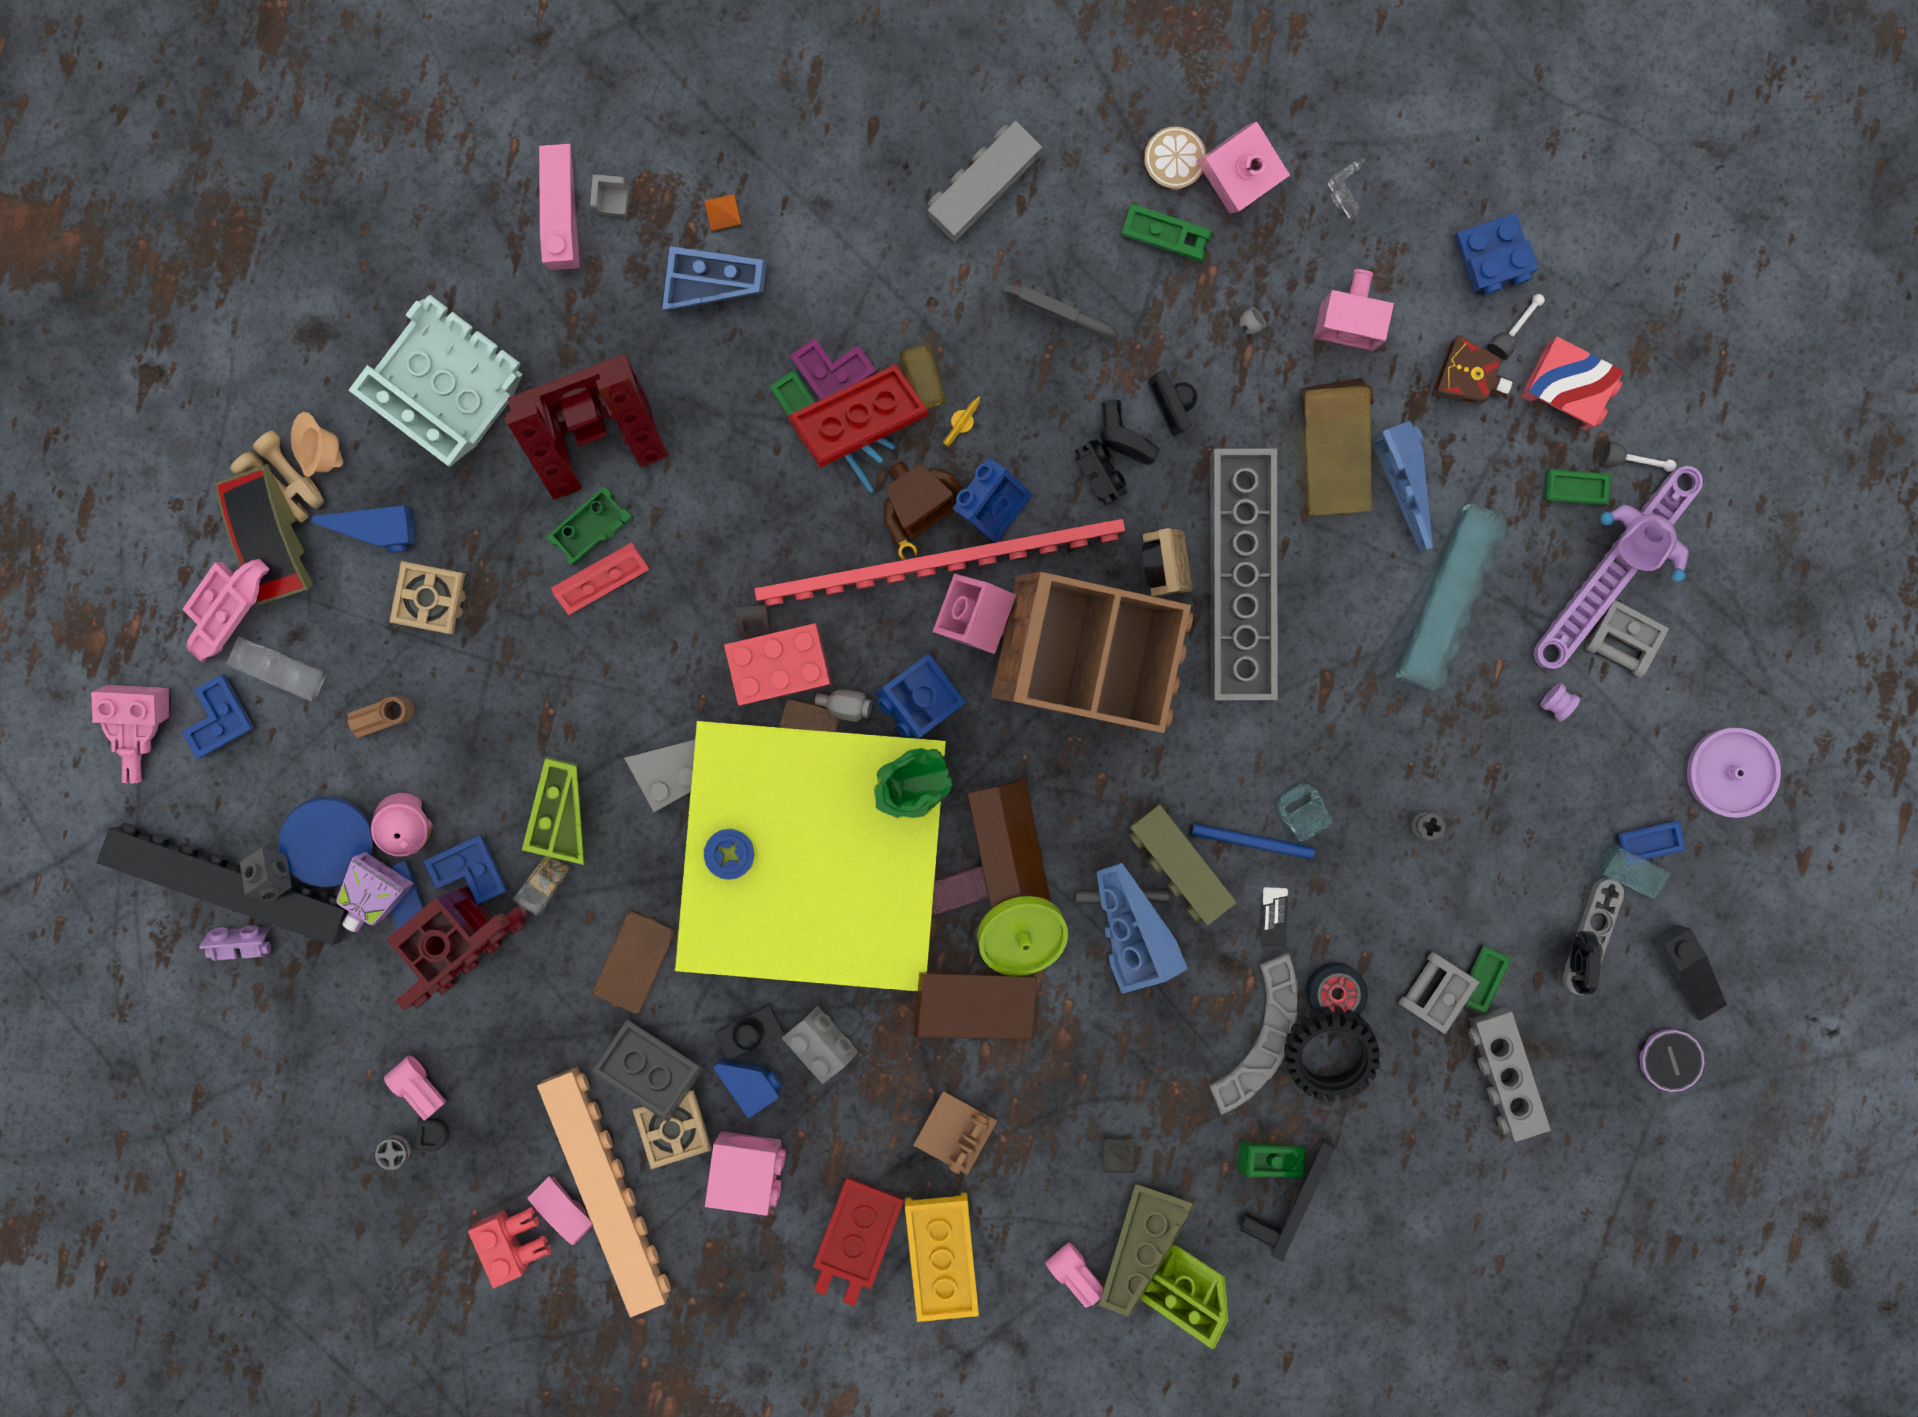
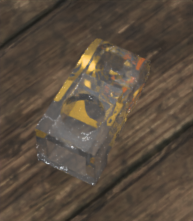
M545 856L513 900L536 916H540L570 867L557 858Z

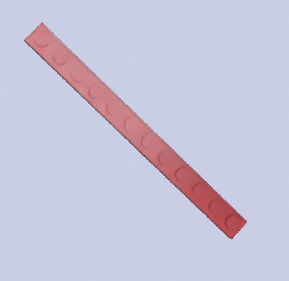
M1123 519L754 588L758 602H765L767 606L783 604V598L795 596L796 601L814 598L813 592L826 590V595L845 592L844 586L856 584L857 589L873 587L875 586V580L885 578L887 583H895L906 580L905 575L917 573L918 578L935 575V569L947 567L948 572L966 569V563L978 561L979 566L997 563L996 557L1008 555L1009 560L1022 559L1027 557L1028 551L1039 550L1040 555L1057 552V546L1069 544L1070 549L1088 546V540L1100 538L1101 543L1119 540L1118 534H1123L1125 527Z

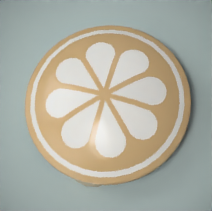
M1168 127L1160 130L1150 139L1145 150L1144 165L1155 182L1171 190L1178 191L1193 184L1201 176L1203 171L1197 160L1206 154V150L1201 139L1191 130L1183 127Z

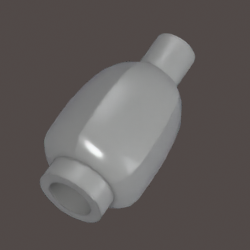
M839 689L830 695L817 693L815 705L827 707L829 713L836 718L857 722L863 717H870L873 701L866 699L865 694L862 692Z

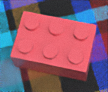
M816 623L724 645L738 706L832 685L819 626Z

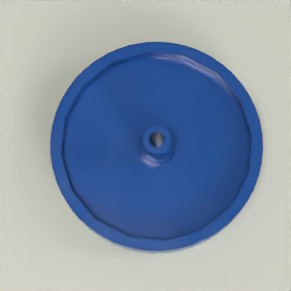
M334 797L314 798L297 806L287 816L279 835V852L286 855L289 871L299 880L320 887H332L343 884L352 858L363 852L371 855L373 849L371 825L366 816L355 805Z

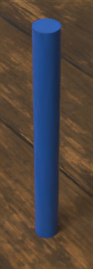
M1193 823L1191 829L1192 836L1307 859H1313L1315 854V847Z

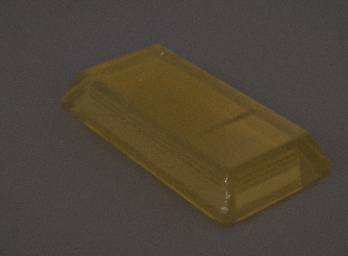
M929 343L899 351L907 380L926 408L946 403Z

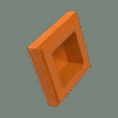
M735 194L704 201L711 232L742 225Z

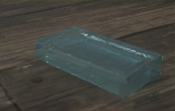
M1615 845L1599 870L1603 875L1654 900L1671 875L1667 869L1618 845Z

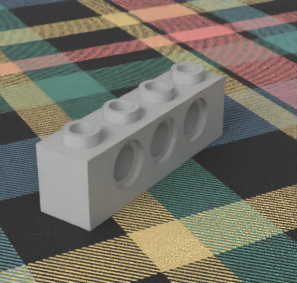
M1503 1007L1487 1012V1014L1469 1018L1472 1028L1468 1029V1034L1473 1046H1478L1481 1057L1477 1058L1478 1065L1482 1074L1488 1076L1491 1087L1487 1088V1092L1492 1104L1498 1107L1500 1116L1497 1117V1123L1503 1135L1507 1134L1514 1142H1518L1551 1131L1512 1011ZM1501 1038L1503 1041L1502 1049L1499 1052L1492 1053V1042ZM1511 1068L1513 1072L1511 1079L1507 1082H1501V1073L1505 1069ZM1516 1098H1521V1108L1512 1112L1510 1109L1511 1102Z

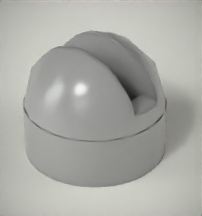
M1250 307L1245 311L1239 320L1240 327L1247 326V329L1244 331L1246 334H1256L1267 326L1264 317L1255 307Z

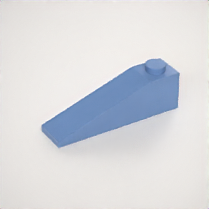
M1411 421L1381 432L1370 439L1418 549L1420 552L1433 548L1424 452L1421 445L1423 437L1417 426L1413 427Z
M1123 863L1097 871L1101 906L1106 911L1108 919L1105 934L1106 937L1110 938L1112 947L1109 961L1121 993L1166 982L1188 970L1176 939Z

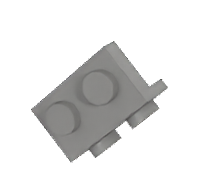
M818 1006L782 1037L783 1041L822 1084L842 1070L858 1053L851 1041L843 1035L829 1016Z

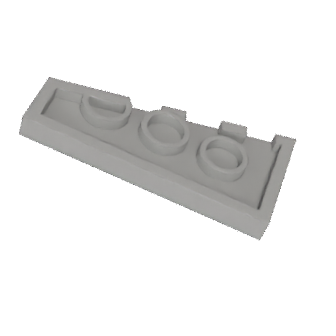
M695 740L624 758L653 812L691 793Z

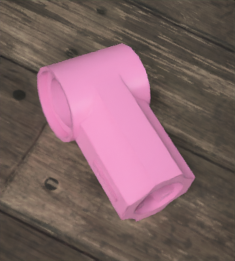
M408 1055L384 1076V1081L394 1094L404 1097L425 1121L447 1101L426 1078L427 1074L421 1063Z
M1068 1242L1045 1261L1046 1266L1061 1284L1065 1283L1085 1308L1093 1306L1101 1299L1104 1286L1086 1266V1261L1072 1243Z

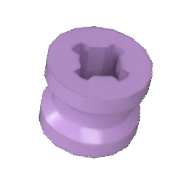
M1559 682L1545 695L1540 706L1544 710H1551L1555 718L1562 722L1576 709L1581 699L1576 694L1567 692L1566 686Z

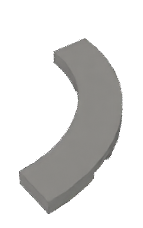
M1288 952L1259 964L1265 984L1266 1005L1263 1024L1253 1047L1231 1072L1209 1084L1221 1115L1237 1108L1253 1097L1267 1080L1272 1078L1285 1057L1284 1044H1286L1287 1033L1292 1034L1291 1027L1296 1023L1298 1014V986L1295 970Z

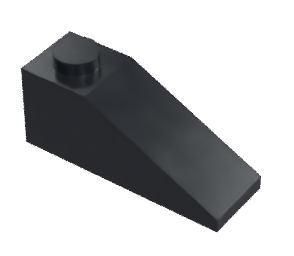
M1676 925L1651 940L1698 1020L1701 1021L1727 1006L1708 957L1691 928Z

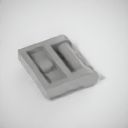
M1614 600L1602 615L1593 634L1587 640L1585 649L1593 654L1598 652L1630 669L1631 674L1642 678L1647 672L1669 628ZM1606 634L1642 652L1640 658L1636 659L1604 642Z
M1431 951L1427 957L1429 962L1406 997L1402 995L1398 1003L1436 1029L1447 1034L1480 982ZM1439 968L1447 972L1425 1007H1420L1416 1003Z

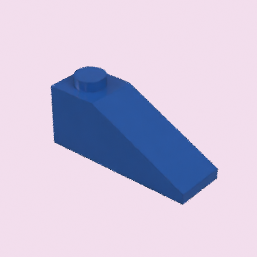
M405 505L311 516L312 523L379 547L388 548L389 553L408 551L407 546L417 545L413 508Z

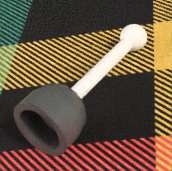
M1536 294L1533 296L1532 304L1509 333H1499L1492 338L1487 345L1492 354L1502 360H1507L1516 347L1515 340L1513 339L1514 335L1536 307L1543 305L1545 301L1543 295Z
M1606 441L1600 453V463L1605 466H1618L1625 460L1662 467L1667 472H1672L1676 469V462L1673 460L1664 462L1627 454L1622 444L1614 441Z

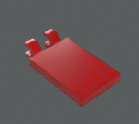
M846 1177L813 1264L814 1268L821 1270L814 1287V1292L826 1295L831 1279L835 1275L850 1281L843 1298V1303L855 1306L862 1286L869 1289L872 1288L904 1203V1198Z

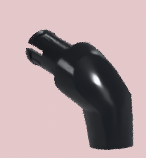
M1120 400L1103 401L1101 407L1104 429L1099 433L1103 444L1113 451L1143 464L1150 465L1158 456L1160 448L1139 433L1126 429L1123 426Z

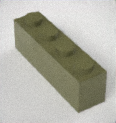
M1156 803L1128 825L1132 830V833L1128 835L1139 850L1145 847L1151 854V857L1147 859L1158 874L1164 871L1171 881L1167 883V886L1177 898L1183 895L1190 905L1185 909L1196 923L1202 920L1208 926L1237 903L1160 804Z

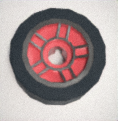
M1334 962L1324 964L1312 973L1308 979L1306 995L1312 1010L1316 1009L1318 1014L1323 1013L1322 1007H1329L1331 1012H1334L1335 1007H1342L1344 1013L1349 1009L1354 1011L1357 1017L1366 1007L1368 989L1360 973L1346 964ZM1335 988L1343 990L1338 1000L1332 997V991Z

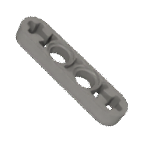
M1602 878L1594 883L1577 933L1579 931L1595 933L1600 947L1601 963L1624 898L1623 886L1620 882L1610 878ZM1610 886V889L1615 891L1613 897L1608 896L1605 901V895L1601 893V890ZM1596 903L1609 906L1610 910L1607 911L1603 908L1595 907ZM1596 913H1602L1606 919L1605 926L1600 930H1594L1590 924L1592 916ZM1569 955L1562 976L1563 985L1574 994L1584 995L1577 993L1572 985L1571 979L1573 976H1576V972H1571Z

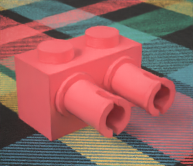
M532 1207L509 1218L506 1211L502 1210L477 1221L468 1230L492 1288L522 1276L529 1267L528 1263L552 1253L550 1244L545 1246V1243L548 1242L545 1236H541L539 1239L523 1246L520 1245L517 1239V1234L539 1226L538 1216H532L536 1213Z

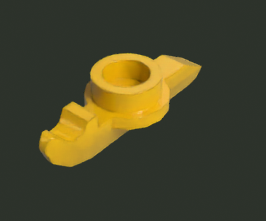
M981 397L974 399L966 410H959L953 414L951 418L953 428L943 441L944 445L949 447L959 433L968 432L974 424L972 415L977 410Z

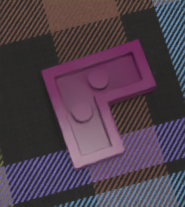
M814 338L790 355V358L820 400L877 373L859 346H856L832 363Z

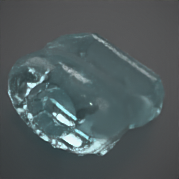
M1301 783L1278 797L1276 803L1278 815L1291 828L1293 835L1299 841L1311 838L1332 824V816L1324 807L1322 797L1311 785ZM1311 794L1312 801L1293 811V813L1289 814L1284 809L1305 795Z

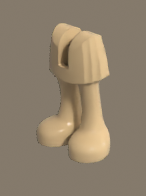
M273 430L268 431L257 439L253 444V449L260 456L267 459L289 484L286 487L275 477L296 521L302 524L310 514L294 495L298 493L304 501L316 510L325 501L310 477H302L284 458L279 448V436ZM249 451L238 457L230 466V470L236 475L264 464L253 451Z

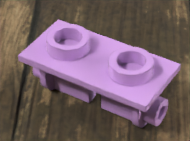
M249 925L240 929L215 928L208 931L199 948L205 949L206 958H211L213 961L236 959L238 956L237 948H240L242 958L264 957L265 954L271 952L270 942L265 941L271 928L270 926L258 927L256 925Z

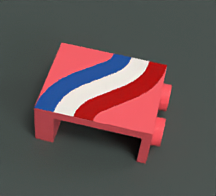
M1557 336L1547 343L1520 397L1529 402L1540 399L1582 421L1583 423L1580 428L1586 431L1595 427V425L1599 426L1603 422L1608 412L1605 406L1609 398H1614L1621 388L1622 381L1619 379L1623 370Z

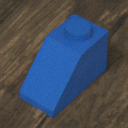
M720 1059L713 1066L748 1119L778 1099L782 1093L780 1087H782L781 1081L773 1071L768 1072L764 1066L732 1060L728 1061L727 1059Z

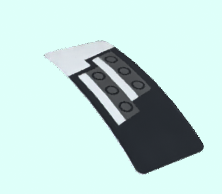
M1263 888L1262 946H1285L1288 889Z

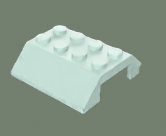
M429 295L425 300L415 301L406 313L411 322L377 367L373 369L367 365L349 391L450 467L477 446L508 405V398L514 396L523 374L518 371L520 362L504 350H501L498 355L495 354L498 348L495 343L479 331L471 335L473 327L454 312L446 316L448 308Z

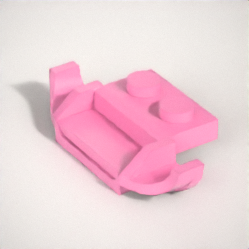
M260 559L244 564L235 573L223 562H215L184 606L183 611L197 624L187 641L186 648L201 663H204L207 657H212L223 650L222 647L250 607L255 604L260 580L269 571V568Z

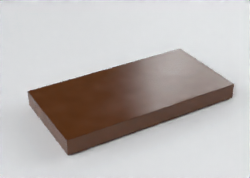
M919 972L914 1035L917 1037L1032 1039L1037 977Z

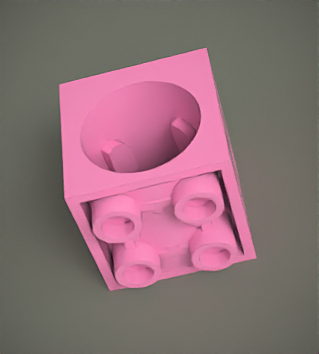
M721 1131L713 1144L705 1207L768 1216L771 1206L776 1207L777 1200L780 1197L782 1180H776L777 1175H781L785 1163L786 1150L781 1149L782 1140Z

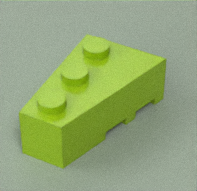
M546 756L522 847L523 851L584 865L576 763Z

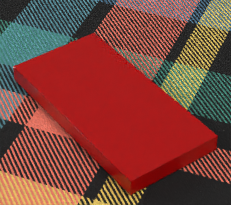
M895 364L788 415V422L819 468H822L927 417L928 409Z

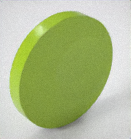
M1034 896L1016 897L998 904L985 915L977 932L978 947L985 963L993 970L1011 976L1029 975L1047 968L1060 957L1068 940V928L1059 908L1046 899Z

